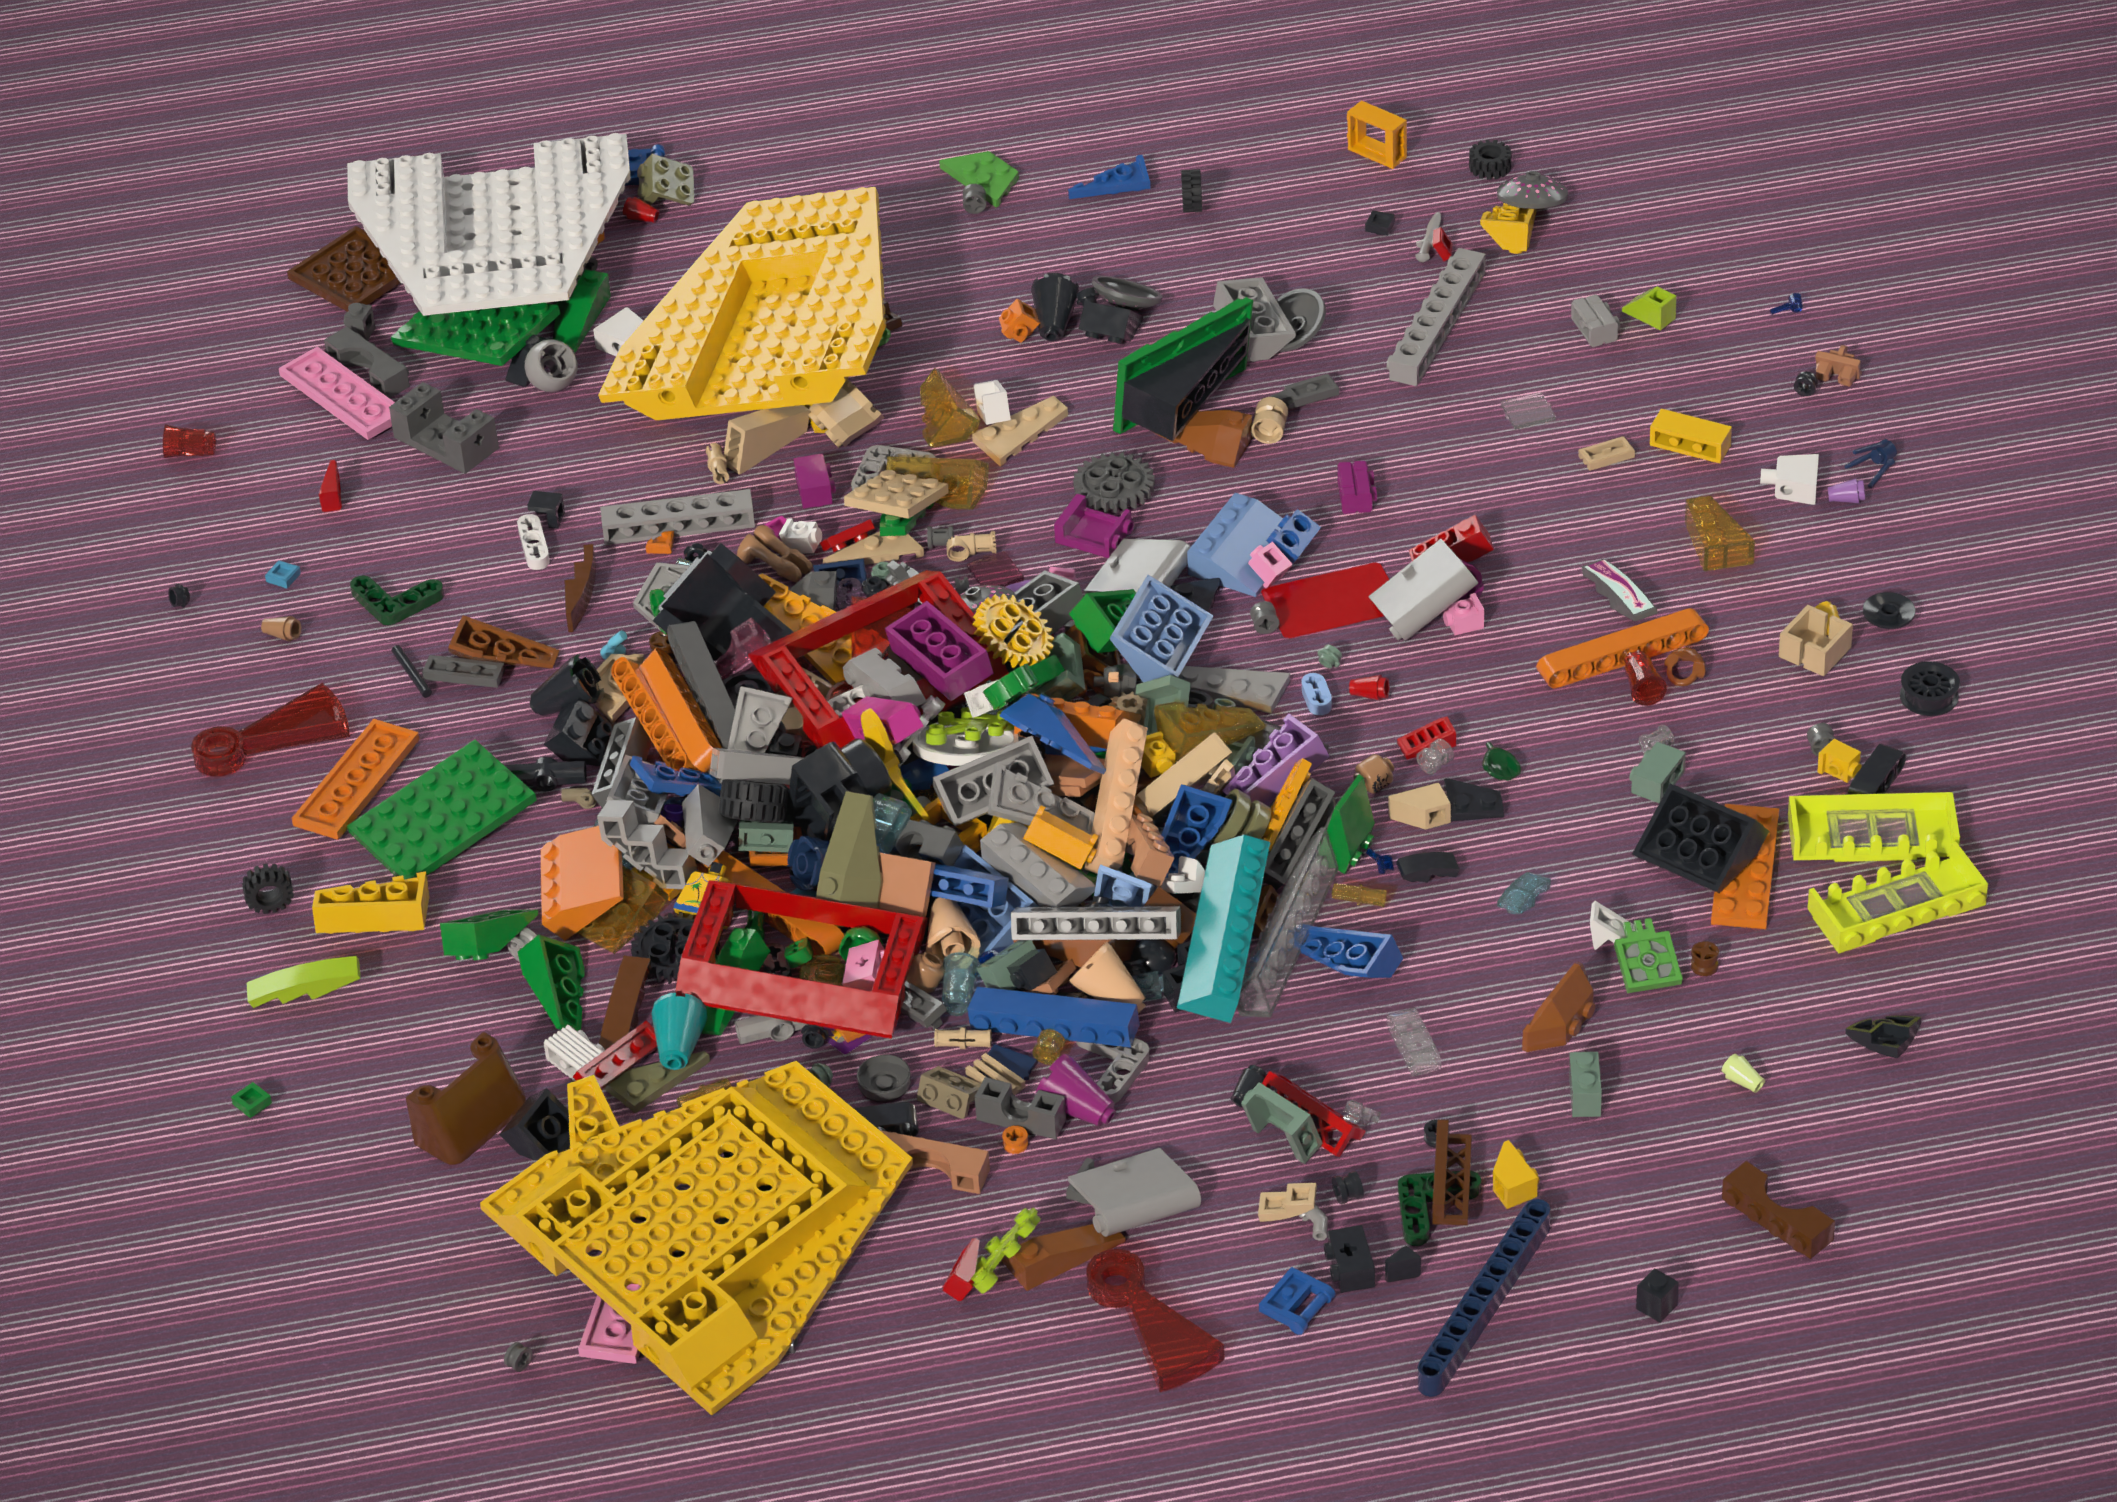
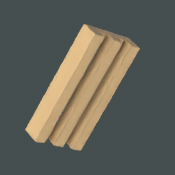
M1622 436L1579 449L1578 456L1580 459H1583V463L1591 471L1634 458L1635 450L1626 438Z
M986 1053L981 1056V1061L977 1059L973 1062V1067L969 1065L965 1068L966 1075L979 1083H982L986 1077L979 1072L980 1070L991 1079L1011 1083L1014 1095L1026 1087L1024 1079Z

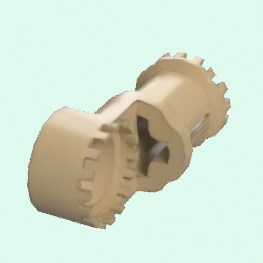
M991 531L990 534L975 535L970 533V535L966 536L956 535L955 538L952 536L951 539H948L946 545L948 558L952 561L960 562L967 559L969 555H975L976 552L991 551L996 553V543H993L996 542L995 531ZM954 546H962L965 548L961 552L951 550Z

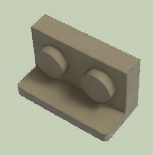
M937 1066L921 1074L917 1100L964 1119L967 1117L969 1105L975 1101V1095L982 1083Z

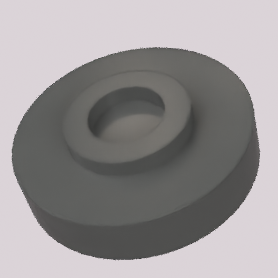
M893 1055L871 1057L863 1062L857 1071L858 1088L869 1099L875 1101L894 1100L905 1094L911 1084L910 1068L904 1060Z

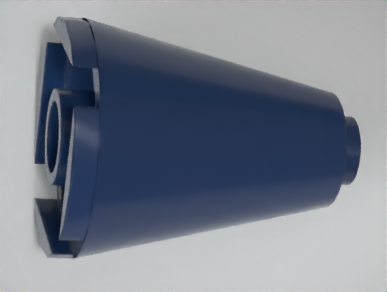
M801 836L800 839H795L792 842L788 851L787 864L788 867H792L794 875L789 876L796 888L800 890L818 888L821 867L830 841Z

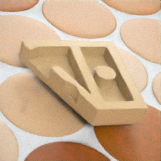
M1225 759L1205 786L1199 790L1222 796L1224 794L1222 790L1235 776L1234 765Z

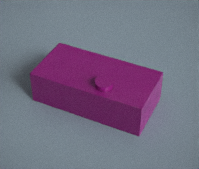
M928 601L885 628L891 650L950 701L993 674L987 651Z

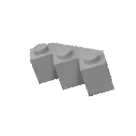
M877 648L850 659L844 665L843 674L848 684H852L853 688L863 685L862 690L865 697L908 702L914 704L918 709L927 702L915 679L909 674L903 676L901 674V667L891 659H882V652Z
M608 800L598 814L597 819L601 839L610 847L614 845L623 852V858L639 871L643 869L654 878L653 882L660 888L683 889L690 875L695 871L697 872L695 858L688 855L686 849L668 848L664 825L638 824L634 801Z

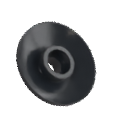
M1883 592L1872 595L1864 602L1863 615L1874 626L1896 629L1908 625L1914 619L1915 606L1910 599L1901 594Z

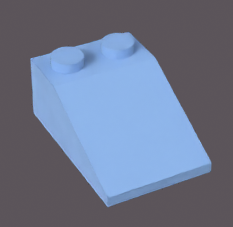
M1100 864L1094 896L1110 898L1109 904L1112 907H1143L1155 892L1156 886L1129 876L1122 871Z

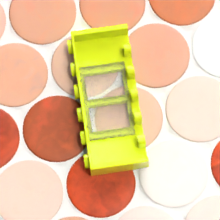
M1953 792L1789 796L1788 824L1793 860H1834V862L1917 860V858L1926 857L1930 851H1935L1939 857H1950L1951 843L1956 841L1959 845L1960 834Z
M1955 841L1951 843L1949 859L1940 861L1937 853L1930 851L1926 855L1925 867L1915 870V864L1911 859H1906L1902 862L1901 874L1891 877V873L1886 867H1881L1877 871L1876 883L1866 886V880L1863 876L1857 875L1853 878L1852 891L1842 893L1840 886L1837 883H1833L1828 887L1827 899L1822 900L1817 891L1811 888L1808 894L1807 909L1839 954L1945 916L1951 917L1986 905L1988 883Z

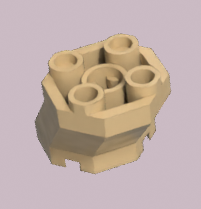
M849 380L842 385L832 402L813 404L809 408L811 412L808 414L821 430L825 427L828 429L825 431V434L838 448L841 445L846 447L852 440L884 419V416L873 407V404Z

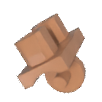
M1841 345L1839 351L1830 350L1829 353L1817 351L1815 356L1816 377L1818 380L1828 381L1831 373L1838 374V383L1850 387L1855 379H1860L1861 361L1854 359L1855 355L1848 354V347L1845 345Z

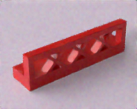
M1269 1070L1262 1082L1268 1088L1271 1085L1275 1087L1277 1094L1288 1101L1297 1102L1298 1107L1305 1111V1108L1309 1110L1307 1113L1311 1116H1318L1320 1129H1317V1131L1322 1136L1323 1144L1321 1146L1337 1157L1341 1156L1351 1138L1360 1141L1366 1132L1281 1074ZM1337 1129L1343 1134L1334 1147L1329 1144L1327 1132Z

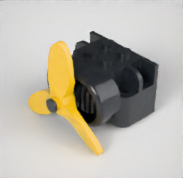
M871 708L861 714V725L865 741L856 738L841 748L836 742H830L792 765L787 810L809 837L830 841L846 791L873 796L876 814L889 805L892 784L902 792L923 820L927 821L930 819L927 812L905 783L899 769V764L903 763V759L899 752L893 749L880 718Z

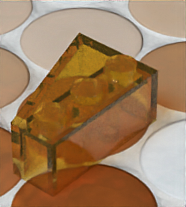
M1712 496L1686 499L1685 524L1703 571L1754 564L1755 540Z

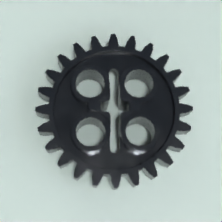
M680 912L677 917H673L672 913H668V918L666 919L658 915L657 922L648 920V927L640 926V933H634L635 940L631 941V955L633 957L650 958L651 969L647 977L648 979L657 976V982L660 983L664 978H667L668 984H671L673 979L678 978L681 956L694 923V916L692 914L685 918L683 917V912ZM678 932V941L675 942L676 933ZM718 941L715 949V960L720 953V941ZM676 954L675 962L673 963L672 955Z

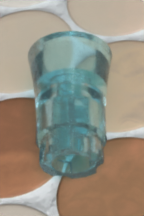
M952 953L943 959L942 1001L947 1009L946 1012L952 1016H962L968 1012L967 1008L973 997L976 979L979 974L976 969L981 965L979 960L967 953Z

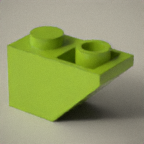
M1656 286L1632 299L1622 307V312L1662 330L1676 319V295Z

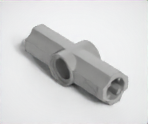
M755 1016L735 1021V1029L740 1044L771 1037L774 1041H784L790 1038L794 1031L801 1030L805 1025H810L765 1016Z

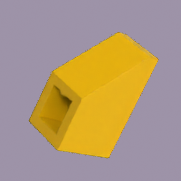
M1507 1140L1502 1145L1493 1169V1191L1506 1209L1536 1198L1540 1179L1537 1171L1533 1167L1530 1168L1526 1163L1521 1150L1516 1149Z

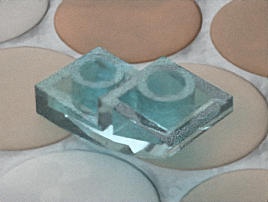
M1526 872L1504 891L1497 901V906L1507 909V912L1511 914H1522L1524 911L1535 906L1536 896L1550 889L1551 879Z

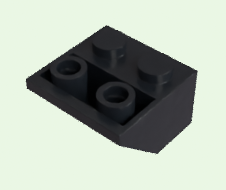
M578 697L560 710L544 745L563 761H586V765L599 766L602 764L614 725L582 698Z

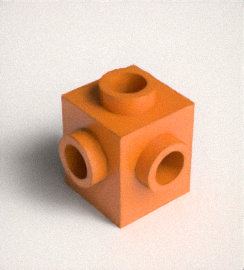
M1016 299L999 317L1002 333L1007 338H1013L1020 343L1030 336L1040 324L1035 308L1019 299Z

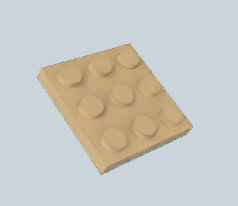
M885 470L845 495L844 506L909 519L948 494V484L938 482L937 479L933 478L921 479L913 474L901 475L896 474L893 470Z

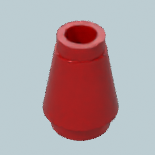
M628 197L623 207V215L631 220L656 223L659 217V210L637 197Z
M1376 675L1350 680V695L1378 701L1389 696L1390 685L1387 677Z

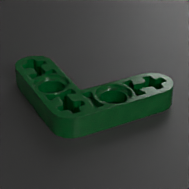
M357 576L350 582L352 596L383 625H394L438 603L444 597L443 584L436 579L426 580L394 597L387 594L368 576ZM372 599H381L378 602H370ZM410 600H415V601H416L415 603H412V604H405V602L410 601Z
M1451 1171V1172H1453V1173L1456 1175V1174H1457L1458 1172H1460V1171ZM1470 1171L1471 1186L1469 1189V1199H1473L1481 1193V1177L1474 1171ZM1434 1173L1408 1174L1398 1180V1201L1403 1238L1411 1246H1422L1429 1240V1219L1426 1202H1433L1434 1188L1432 1186L1434 1185ZM1455 1184V1188L1451 1186L1447 1191L1455 1196L1462 1189ZM1409 1187L1413 1188L1414 1196H1409ZM1409 1207H1417L1421 1211L1412 1214L1407 1212L1406 1209ZM1418 1224L1419 1233H1414L1413 1225Z

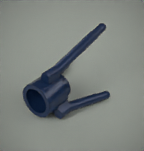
M1887 439L1853 450L1854 455L1867 451L1871 452L1845 465V468L1849 469L1870 458L1876 464H1884L1868 484L1869 488H1872L1886 470L1895 464L1893 458L1896 457L1897 450L1895 445Z

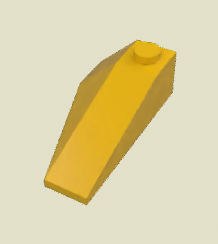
M1503 203L1502 207H1493L1492 213L1489 211L1484 212L1480 225L1503 250L1520 254L1528 249L1537 209L1514 207Z
M594 1075L567 1084L570 1145L577 1142L582 1144L598 1139L599 1134L619 1127Z

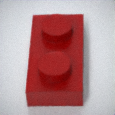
M871 519L821 541L820 545L823 551L832 548L833 552L847 547L846 542L854 539L855 543L869 537L867 532L875 527Z

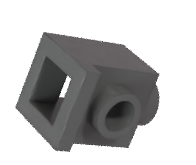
M352 303L348 307L349 311L345 313L344 325L355 333H359L368 341L375 330L372 306Z

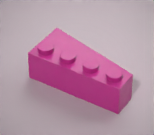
M866 696L842 712L854 738L864 741L861 714L869 708L880 718L892 746L923 727L919 709L914 704Z

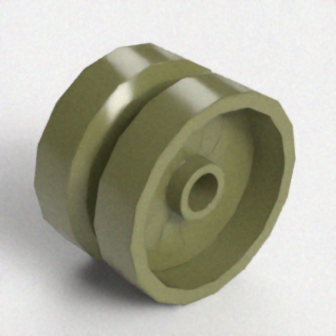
M1238 789L1232 790L1225 797L1232 800L1225 823L1210 842L1216 844L1241 835L1262 839L1270 821L1271 808L1257 800L1251 802L1250 796Z

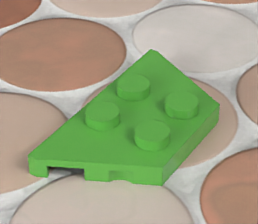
M990 151L946 158L939 161L940 169L963 185L979 184L984 187L986 201L996 208L1000 206L1002 196H1007L1011 190L1010 188L1019 179V173L1016 169Z

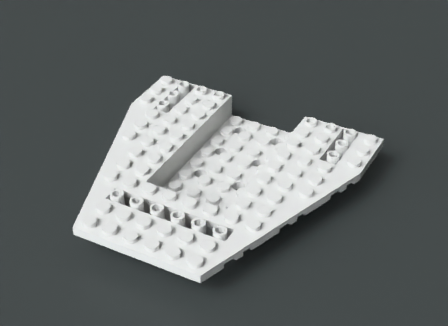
M613 133L608 136H588L580 139L566 138L561 141L552 142L541 141L534 143L535 168L501 169L488 173L454 174L450 177H444L441 153H426L420 156L405 155L392 159L379 158L373 161H354L353 163H347L349 209L355 213L358 222L363 224L365 232L376 248L380 249L383 258L387 259L389 267L400 283L404 284L407 293L412 295L414 303L423 316L569 300L577 284L576 279L584 270V263H588L598 243L597 238L605 229L604 224L608 223L618 204L619 195L623 194L625 190V183H628L631 178L627 135Z

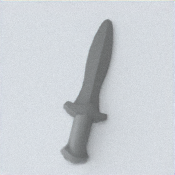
M1436 212L1428 223L1424 239L1416 241L1420 251L1415 254V257L1419 262H1426L1430 259L1429 251L1433 248V230L1440 226V212Z

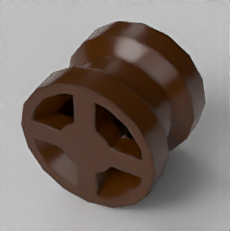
M662 631L652 634L649 638L651 652L656 647L661 648L674 660L675 655L670 646L668 634L666 635Z
M1708 941L1694 944L1691 949V970L1699 976L1715 974L1718 970V947Z

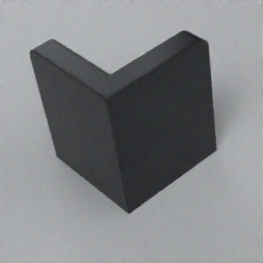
M533 491L527 504V509L536 513L547 514L548 528L558 529L565 514L563 495L561 493Z

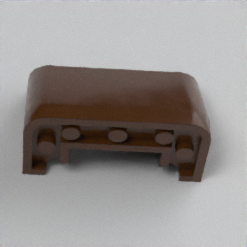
M482 1032L475 1038L470 1046L472 1055L478 1060L441 1091L434 1086L423 1085L406 1097L414 1145L449 1165L460 1164L469 1158L505 1127L526 1101L525 1092L498 1041L485 1032Z

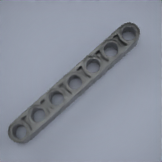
M695 621L669 625L667 629L668 640L688 687L723 749H727L735 709Z

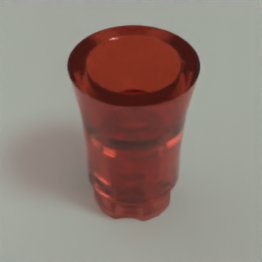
M165 424L163 432L164 458L215 455V431Z
M1644 651L1629 652L1624 658V670L1630 684L1633 701L1642 706L1658 703L1667 692L1666 682L1659 675L1652 660Z

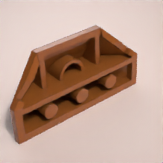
M1575 962L1539 1007L1531 1022L1523 1029V1051L1532 1052L1564 1046L1572 1036L1578 1035L1583 1022L1592 1017L1596 1006L1593 1003L1594 990L1583 963Z

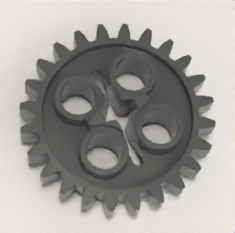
M1111 452L1110 457H1106L1102 453L1100 459L1092 456V462L1084 461V467L1078 466V472L1074 473L1073 486L1075 495L1086 496L1087 508L1094 505V510L1097 511L1100 508H1104V513H1107L1109 509H1113L1114 513H1117L1119 508L1125 511V509H1128V506L1136 509L1137 503L1145 504V498L1150 499L1151 492H1154L1155 478L1153 469L1149 468L1148 462L1142 463V458L1134 460L1133 454L1124 457V452H1121L1119 456H1115Z

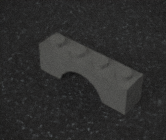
M345 327L324 339L326 353L345 367L361 366L369 368L371 386L389 399L410 387L407 367L397 362L388 353H384L377 348L374 343L368 342L359 333H355L350 328Z

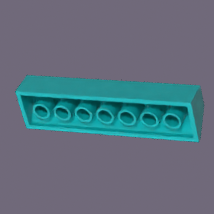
M1241 835L1211 845L1177 1009L1231 1023L1240 998L1270 846L1269 841Z

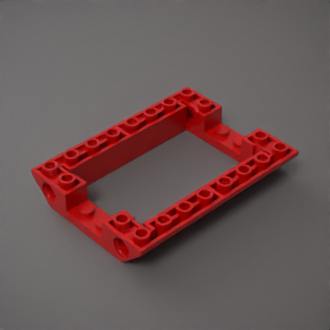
M923 571L748 654L749 659L773 691L777 693L783 690L788 697L792 698L791 702L803 716V731L817 749L830 742H836L841 748L855 738L844 717L839 718L796 661L797 658L918 602V598L922 604L928 601L980 646L986 649V644L979 643L982 636L974 634L977 630L972 625L975 621L973 618L975 614L942 572ZM987 652L993 674L966 692L981 685L997 681L1009 674L1005 664H1002V658L999 656L994 659V652ZM923 678L916 682L926 700L932 695L934 698L938 697L945 703L940 712L947 711L966 701L964 693L950 701L926 679ZM920 708L919 711L923 715V709Z
M709 880L681 956L675 993L676 996L685 997V994L693 995L708 1007L892 1039L905 999L907 975L913 957L920 952L929 917L840 903L725 881ZM735 901L736 908L850 928L865 926L875 932L890 934L872 991L715 964V949L723 927L730 926Z

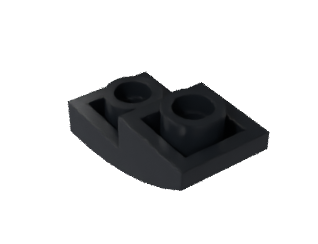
M1449 852L1418 853L1399 858L1396 862L1403 880L1409 882L1428 883L1431 874L1438 877L1448 876L1456 878L1460 870L1454 854Z

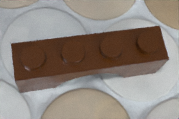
M1748 1161L1742 1163L1723 1178L1722 1199L1729 1206L1735 1207L1751 1221L1757 1222L1773 1236L1779 1237L1795 1251L1802 1253L1809 1259H1812L1834 1241L1835 1220L1814 1206L1790 1209L1774 1203L1767 1195L1768 1175Z

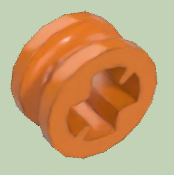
M1010 1126L1003 1131V1147L1008 1153L1019 1154L1027 1149L1028 1133L1025 1128Z

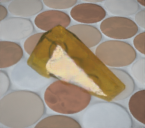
M934 368L920 386L921 405L925 407L922 421L926 423V427L922 432L925 441L931 448L966 441L970 435L977 431L981 422L971 406L941 372Z
M887 456L886 470H893L896 474L901 475L913 474L921 479L933 478L937 479L938 482L947 483L948 494L935 502L949 509L973 510L987 489L989 463L976 459Z
M1183 702L1155 705L1154 708L1157 730L1163 733V739L1176 754L1175 763L1214 732L1227 746L1263 730L1265 727L1260 718L1249 708L1222 706L1220 710L1208 709L1205 704H1198L1196 708L1185 707Z

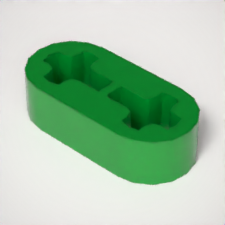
M803 938L787 946L784 956L790 968H795L812 959L814 950L808 939Z

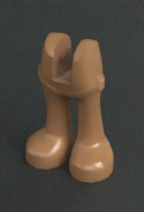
M766 525L758 526L754 531V536L748 534L737 550V556L744 563L749 564L757 557L771 566L777 572V575L795 583L801 579V573L808 574L813 568L812 563L799 550L791 549L775 536L774 531ZM768 548L774 550L775 552H777L778 554H780L782 557L777 556V555L774 554L772 551H770Z

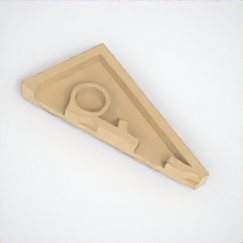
M879 531L824 558L823 564L864 559V564L867 565L892 561L893 559L897 561L900 555L913 553L916 554V558L924 556V548L909 534L906 536H880Z

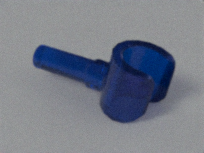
M1791 294L1788 298V303L1770 309V314L1773 315L1785 310H1791L1795 313L1800 312L1803 308L1801 294Z
M1372 849L1366 851V854L1377 862L1379 874H1385V870H1395L1391 855L1381 856Z

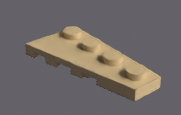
M1052 396L1011 415V420L994 423L973 433V442L1001 467L1006 463L1007 457L1011 454L1017 455L1022 451L1021 447L1027 442L1033 443L1038 439L1040 432L1050 430L1067 417L1068 408L1055 396Z

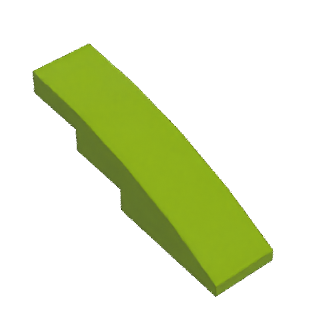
M357 956L325 959L296 965L247 982L248 1003L255 1008L278 998L284 1004L305 994H308L314 1000L360 979L359 959Z

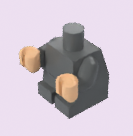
M1129 664L1104 668V677H1093V687H1104V695L1112 701L1113 697H1120L1122 692L1127 695L1133 691L1135 694L1136 673Z

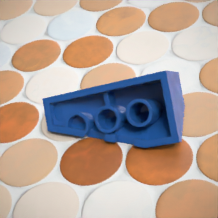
M1027 694L1001 712V718L1024 732H1029L1041 738L1040 741L1062 750L1061 753L1083 766L1101 774L1106 772V768L1063 711L1053 705L1055 700L1044 694H1040L1039 697Z
M1183 784L1180 785L1161 834L1174 856L1172 865L1165 878H1168L1169 873H1178L1180 856L1195 859L1222 828L1232 805L1231 799Z
M1302 925L1289 944L1292 949L1349 976L1391 978L1404 959L1393 936L1390 934Z

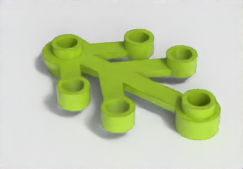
M969 707L961 709V719L954 718V713L940 712L938 713V724H931L928 726V730H926V743L942 745L947 743V735L965 732L966 740L977 741L981 739V734L987 727L990 736H1002L1004 731L1014 730V725L1000 717L1003 710L998 711L996 715L983 714L972 718Z
M1024 1208L1014 1219L1016 1222L1015 1226L1001 1239L997 1236L993 1237L984 1247L991 1255L987 1258L983 1255L977 1258L976 1272L971 1280L974 1282L973 1286L981 1294L987 1292L998 1280L993 1271L1005 1255L1008 1258L1013 1257L1021 1248V1245L1018 1243V1236L1020 1235L1023 1239L1026 1238L1040 1222L1041 1218L1037 1215L1038 1211L1035 1208L1030 1210Z

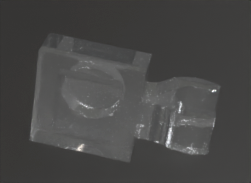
M1354 1100L1347 1101L1344 1112L1349 1113L1344 1115V1120L1353 1124L1361 1123L1367 1126L1368 1121L1378 1123L1381 1112L1364 1107L1362 1103Z

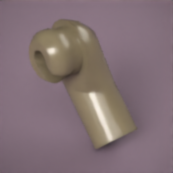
M565 788L561 790L562 802L575 801L584 809L593 808L597 802L591 795L592 792L587 788Z

